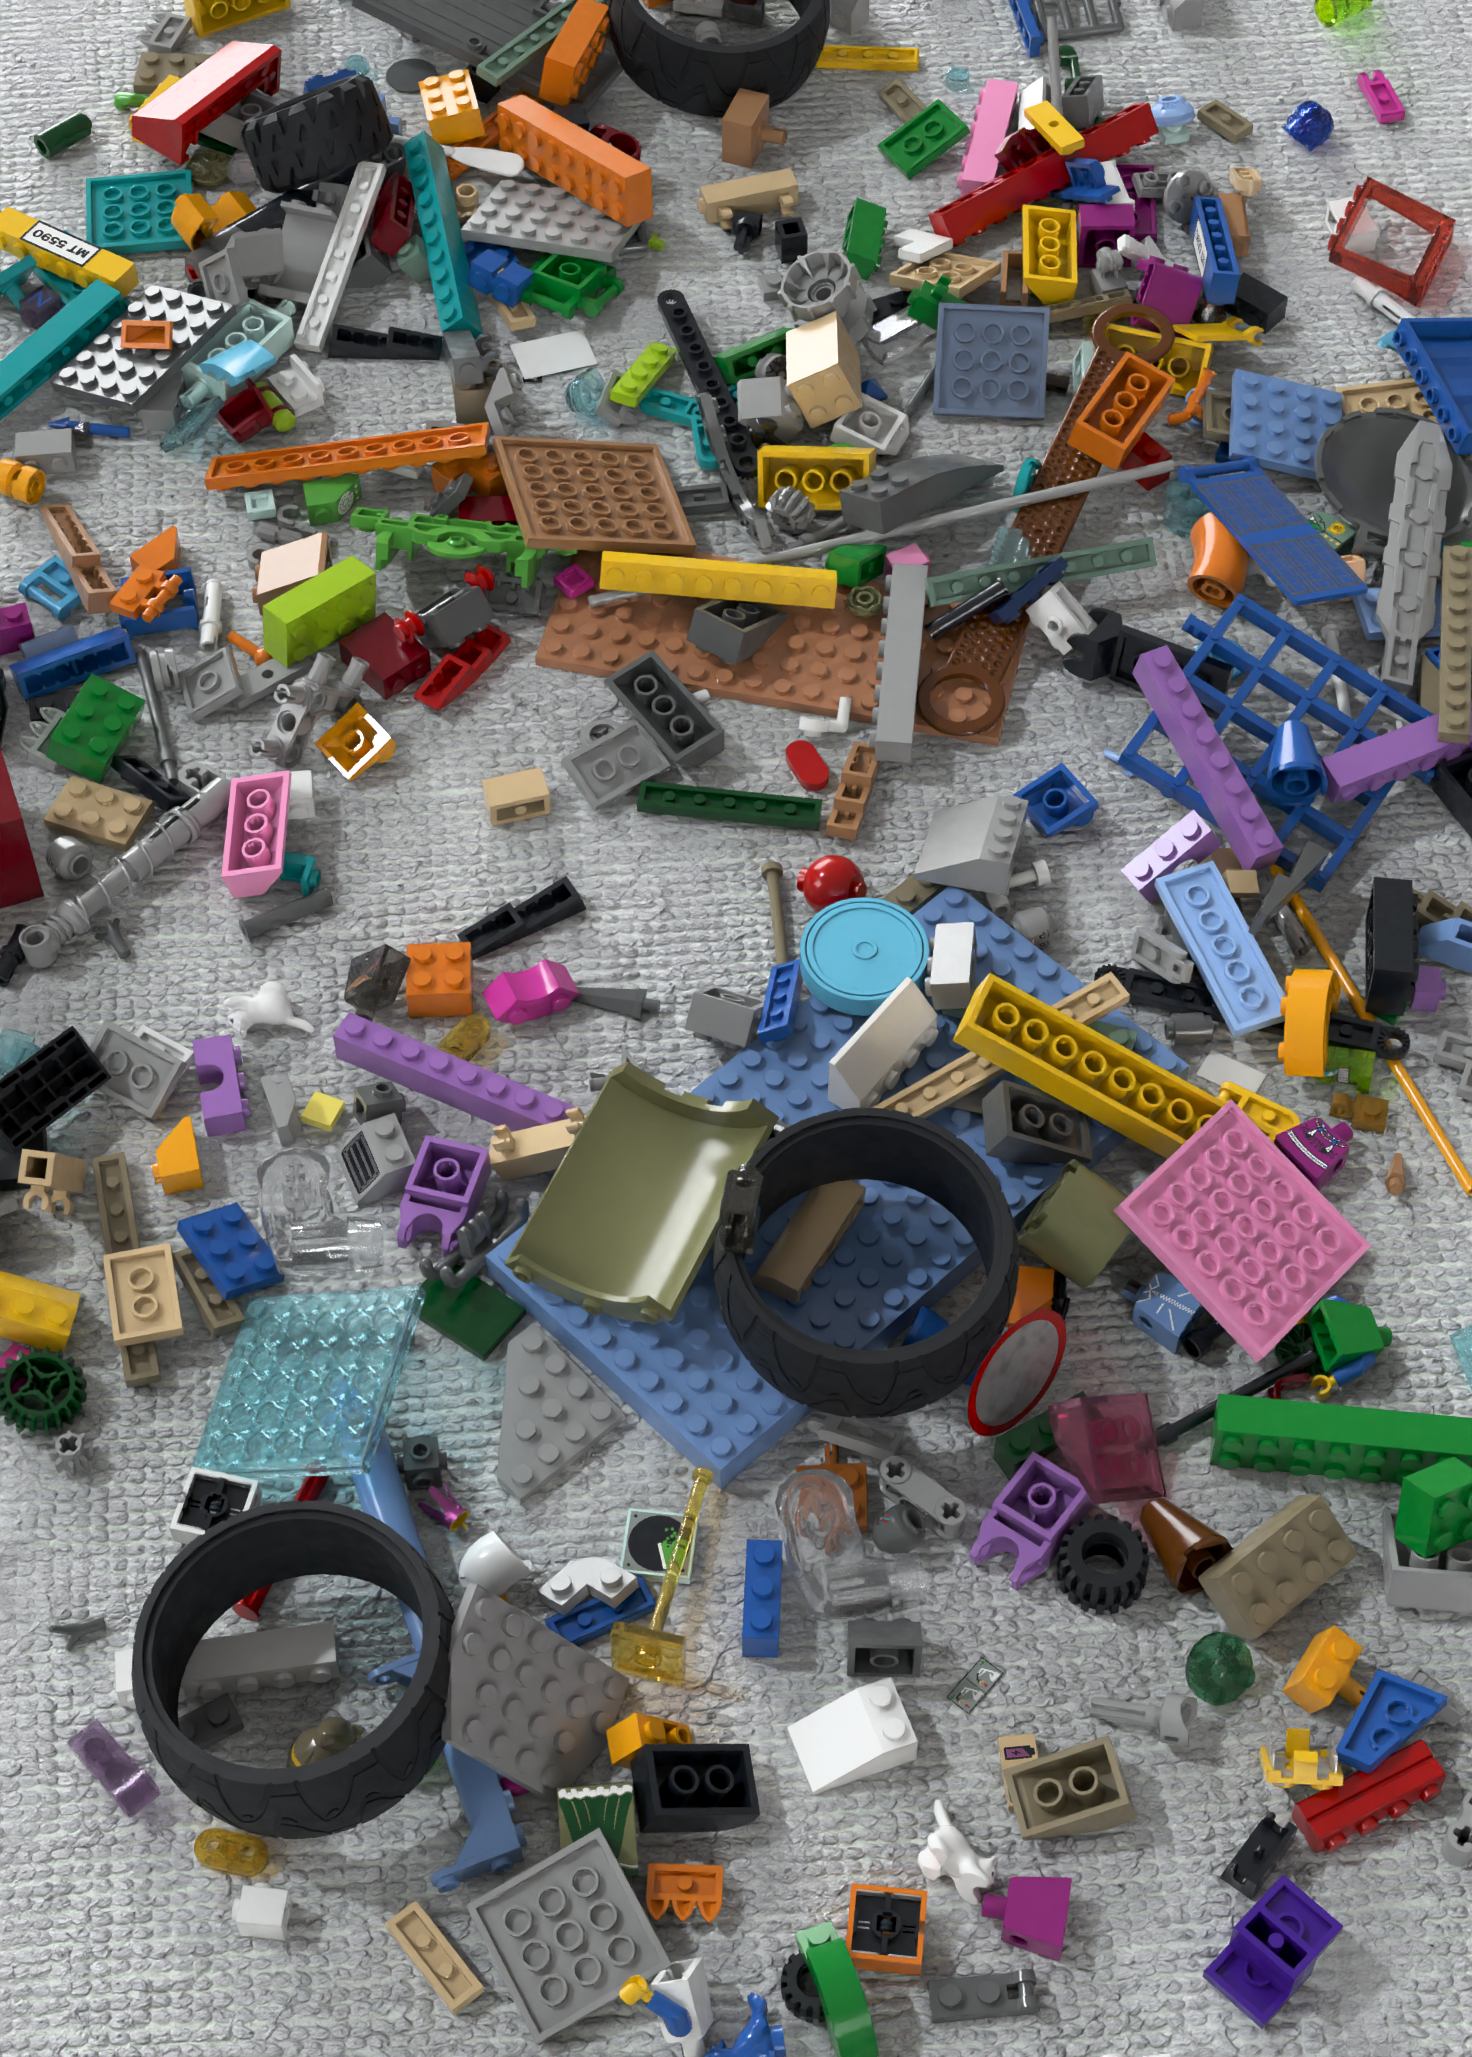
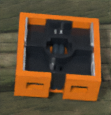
M851 1884L846 1947L855 1969L921 1976L924 1934H919L918 1932H924L928 1891Z

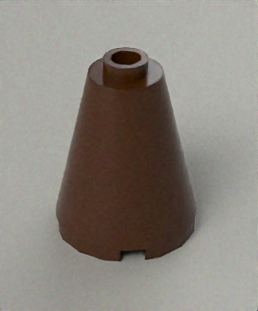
M1166 1498L1149 1500L1141 1510L1140 1523L1171 1585L1183 1595L1195 1594L1204 1590L1197 1577L1233 1549L1228 1540Z

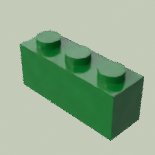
M856 198L847 216L841 250H844L850 263H854L861 279L868 281L873 271L877 272L880 267L882 257L879 254L885 243V239L882 236L886 231L888 221L885 220L886 208Z
M782 327L714 355V361L725 384L734 385L741 379L755 376L756 365L760 359L766 357V354L778 353L786 355V332L795 328Z

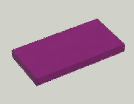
M1116 165L1129 198L1135 200L1134 239L1141 242L1150 235L1154 243H1156V199L1138 198L1132 183L1134 173L1154 172V165Z

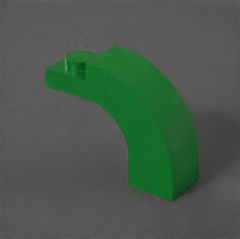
M831 1920L796 1932V1942L815 1983L826 2019L829 2040L836 2056L878 2057L877 2041L868 2005L843 1938H839Z

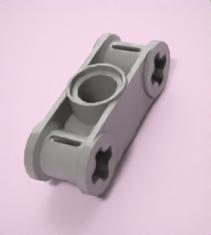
M890 1456L882 1461L880 1465L881 1478L879 1479V1490L884 1497L896 1505L904 1504L916 1508L922 1514L926 1527L945 1541H954L963 1535L967 1509L962 1500L955 1497L934 1478L924 1474L901 1456Z

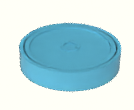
M851 898L831 904L810 920L801 938L800 970L803 981L809 991L819 1001L843 1013L870 1016L906 977L912 979L920 990L927 976L929 944L923 927L907 910L885 900Z

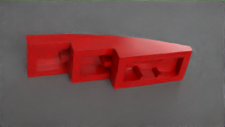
M488 624V627L477 633L472 640L466 638V641L460 645L453 655L447 653L414 694V699L439 712L469 688L494 663L511 642L510 635Z

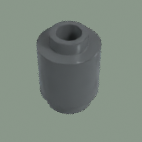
M1202 1012L1171 1014L1170 1020L1165 1021L1164 1024L1166 1040H1171L1173 1046L1204 1044L1205 1041L1213 1039L1211 1015H1204Z

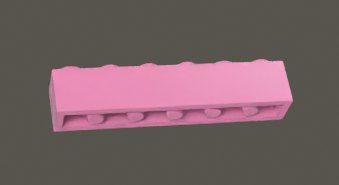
M987 79L985 89H980L979 105H976L974 121L977 122H972L970 138L972 139L968 138L966 145V154L968 156L964 155L962 159L961 171L964 173L959 172L957 188L961 189V197L999 177L1001 164L994 155L1010 132L1017 104L1018 82Z

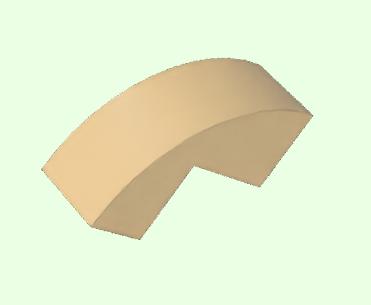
M1217 848L1199 863L1200 865L1214 861L1233 898H1252L1259 894L1256 870H1242L1241 864L1232 848Z

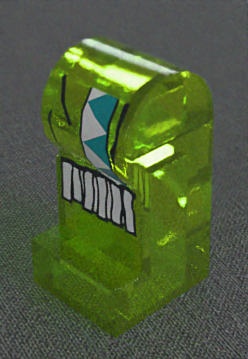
M1328 1046V1060L1324 1077H1314V1079L1323 1084L1337 1082L1356 1085V1093L1369 1095L1376 1052Z

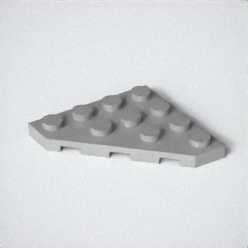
M534 1322L508 1342L497 1472L498 1482L521 1505L625 1421V1414Z

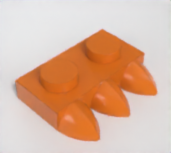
M648 1863L646 1905L650 1915L655 1921H658L665 1914L668 1906H673L677 1917L684 1922L691 1915L694 1907H699L703 1918L710 1923L718 1915L720 1908H722L724 1866Z

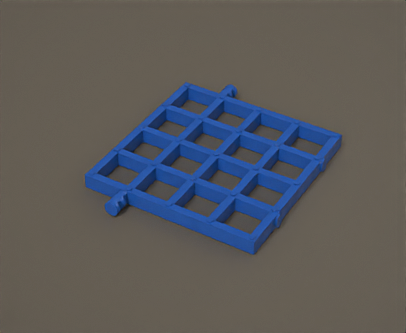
M1239 593L1214 628L1196 618L1193 614H1190L1181 630L1203 643L1182 671L1199 701L1220 714L1213 724L1219 736L1231 721L1268 744V747L1253 768H1250L1232 755L1231 757L1250 790L1289 815L1276 834L1282 846L1299 822L1338 846L1322 871L1319 870L1306 883V885L1321 893L1396 783V780L1385 783L1384 786L1376 791L1367 790L1354 798V800L1364 805L1365 809L1350 831L1310 806L1311 804L1297 807L1279 804V799L1273 796L1271 799L1267 795L1265 789L1266 777L1262 775L1269 766L1278 728L1242 704L1255 686L1260 683L1296 706L1286 721H1300L1305 713L1344 736L1333 754L1350 748L1353 743L1360 744L1379 736L1365 726L1380 704L1411 724L1434 714ZM1238 615L1275 637V640L1260 660L1223 637ZM1285 645L1323 668L1308 690L1270 667ZM1210 653L1233 665L1248 676L1232 699L1195 676V673ZM1332 675L1337 676L1371 698L1356 721L1317 697ZM1152 711L1122 752L1117 764L1160 790L1164 797L1174 799L1191 811L1194 809L1200 817L1220 829L1202 795L1186 785L1191 776L1185 765L1174 777L1138 754V751L1154 730L1169 738L1156 714ZM1433 766L1427 771L1418 770L1411 774L1428 785L1437 768ZM1284 847L1274 865L1281 867L1290 874L1298 856Z

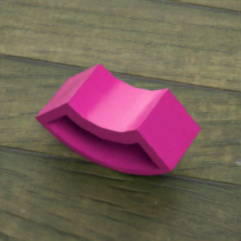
M543 959L537 965L525 971L516 973L502 972L482 992L496 1021L513 1025L538 1019L555 1011H562L580 994L566 967L547 959Z

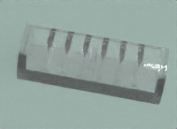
M909 306L873 325V330H868L861 339L871 358L884 367L937 337V331L907 315Z

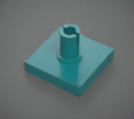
M31 254L0 272V299L7 295L20 314L27 311L33 305L32 301H27L30 298L21 288L27 282L37 264Z

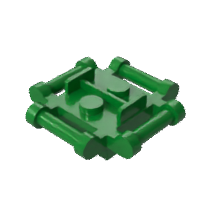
M545 252L537 258V263L529 269L534 272L532 282L523 290L521 301L529 305L534 303L561 313L562 317L569 320L574 317L576 310L579 308L583 309L588 316L596 317L611 298L619 296L624 291L625 286L620 279L615 277L616 267L593 259ZM601 287L606 288V289L598 296V290H599Z

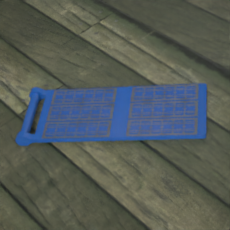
M1245 456L1242 460L1198 467L1185 465L1179 467L1177 475L1180 482L1187 483L1293 605L1300 606L1367 594L1368 587L1261 470L1255 456ZM1242 471H1244V473H1237V474L1224 475V476L1211 477V478H1205V479H1198V480H1197V478H1203V477L1216 476V475H1222V474H1229V473H1236V472H1242Z

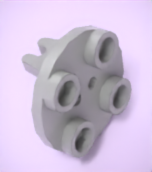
M1184 170L1177 173L1170 179L1164 192L1163 202L1168 216L1178 223L1189 224L1194 196L1211 197L1213 191L1212 183L1196 170Z

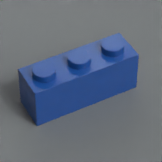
M747 1539L742 1657L778 1658L783 1541Z

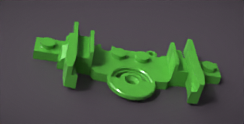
M357 507L350 516V527L359 528L363 532L375 531V534L378 535L376 539L375 570L379 571L390 564L400 549L408 550L407 560L413 561L422 548V544L427 545V549L436 556L457 560L476 558L485 552H507L506 573H511L515 567L514 576L522 577L521 588H528L535 581V577L541 568L542 557L548 551H557L556 553L562 556H571L579 551L526 548L520 527L509 523L496 526L492 525V521L449 519V516L445 514H437L435 517L416 513H413L407 521L402 520L400 517H392L390 519V510Z

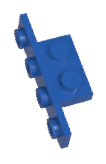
M1073 157L1065 161L1071 179L1069 181L1070 185L1061 190H1052L1049 193L1051 197L1061 198V200L1072 199L1073 202L1085 201V203L1097 202V204H1104L1113 199L1112 195L1121 190L1119 186L1106 185L1104 168L1097 159Z

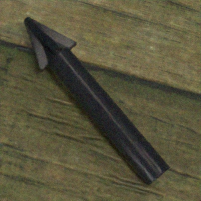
M1054 1269V1298H1052L1053 1305L1051 1307L1065 1321L1071 1299L1067 1297L1066 1277Z

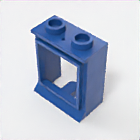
M190 567L162 571L165 572L167 580L174 574L181 577L183 582L178 587L179 592L176 595H183L184 607L166 609L159 617H154L151 623H147L141 618L143 613L136 620L119 614L121 628L127 629L130 640H133L134 636L185 628L199 631L197 589ZM129 577L121 578L122 586L128 580Z

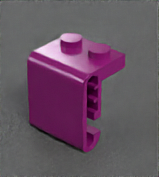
M1150 255L1149 260L1139 258L1135 269L1143 271L1145 274L1136 300L1142 302V305L1160 311L1169 319L1172 325L1190 324L1203 286V278L1188 273L1189 268L1177 264H1173V267L1164 265L1166 260ZM1131 316V325L1161 334L1157 326L1149 320ZM1175 332V337L1185 338L1184 335Z

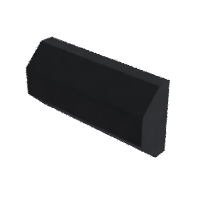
M74 1026L66 1029L0 1079V1148L7 1153L12 1154L112 1078Z

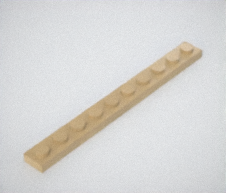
M1109 972L1051 1005V1007L1087 1026L1128 1003L1130 994L1114 974ZM970 1051L872 1108L901 1111L912 1114L913 1117L918 1116L925 1119L1007 1071Z

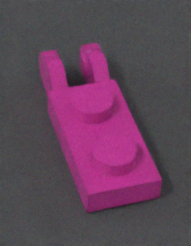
M1373 71L1372 82L1366 72L1359 73L1357 78L1358 85L1379 124L1404 120L1405 110L1382 71Z

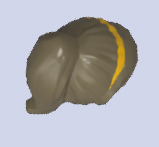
M329 1716L318 1726L305 1730L295 1738L288 1752L287 1768L311 1764L346 1750L353 1742L356 1743L357 1740L361 1739L363 1734L362 1725L351 1724L342 1717Z

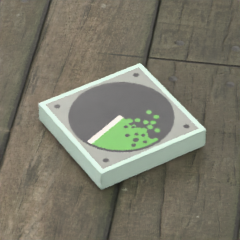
M629 1508L620 1567L637 1576V1578L642 1576L644 1580L690 1584L699 1515Z

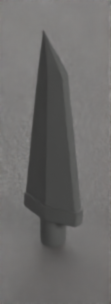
M577 987L580 994L572 1000L573 1002L640 1020L643 1011L659 1013L661 1004L660 1000L647 999V989Z

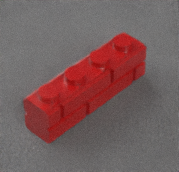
M1420 1739L1391 1754L1370 1774L1358 1771L1344 1778L1343 1786H1332L1329 1790H1321L1296 1803L1292 1812V1820L1300 1832L1304 1834L1305 1840L1314 1853L1327 1849L1328 1852H1334L1344 1846L1348 1841L1347 1837L1358 1832L1360 1836H1364L1378 1827L1379 1820L1390 1816L1391 1819H1397L1410 1810V1804L1420 1799L1423 1803L1435 1799L1442 1792L1441 1788L1446 1778L1445 1771L1436 1758H1433V1754L1425 1742Z

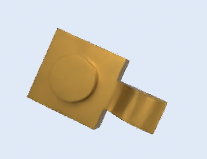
M1334 1093L1329 1115L1335 1118L1352 1119V1128L1383 1134L1386 1127L1389 1100L1356 1094L1353 1101L1346 1094Z

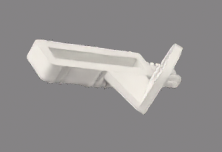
M1126 234L1117 239L1118 251L1123 256L1132 260L1135 267L1139 258L1149 260L1150 255L1166 260L1164 265L1173 267V262L1163 257L1150 235L1141 242Z

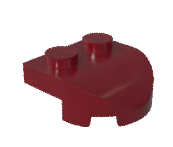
M1023 127L1008 135L994 156L1008 172L1051 149V145L1035 128L1030 130Z

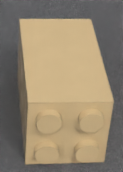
M837 311L786 332L787 386L811 429L862 408L860 354Z

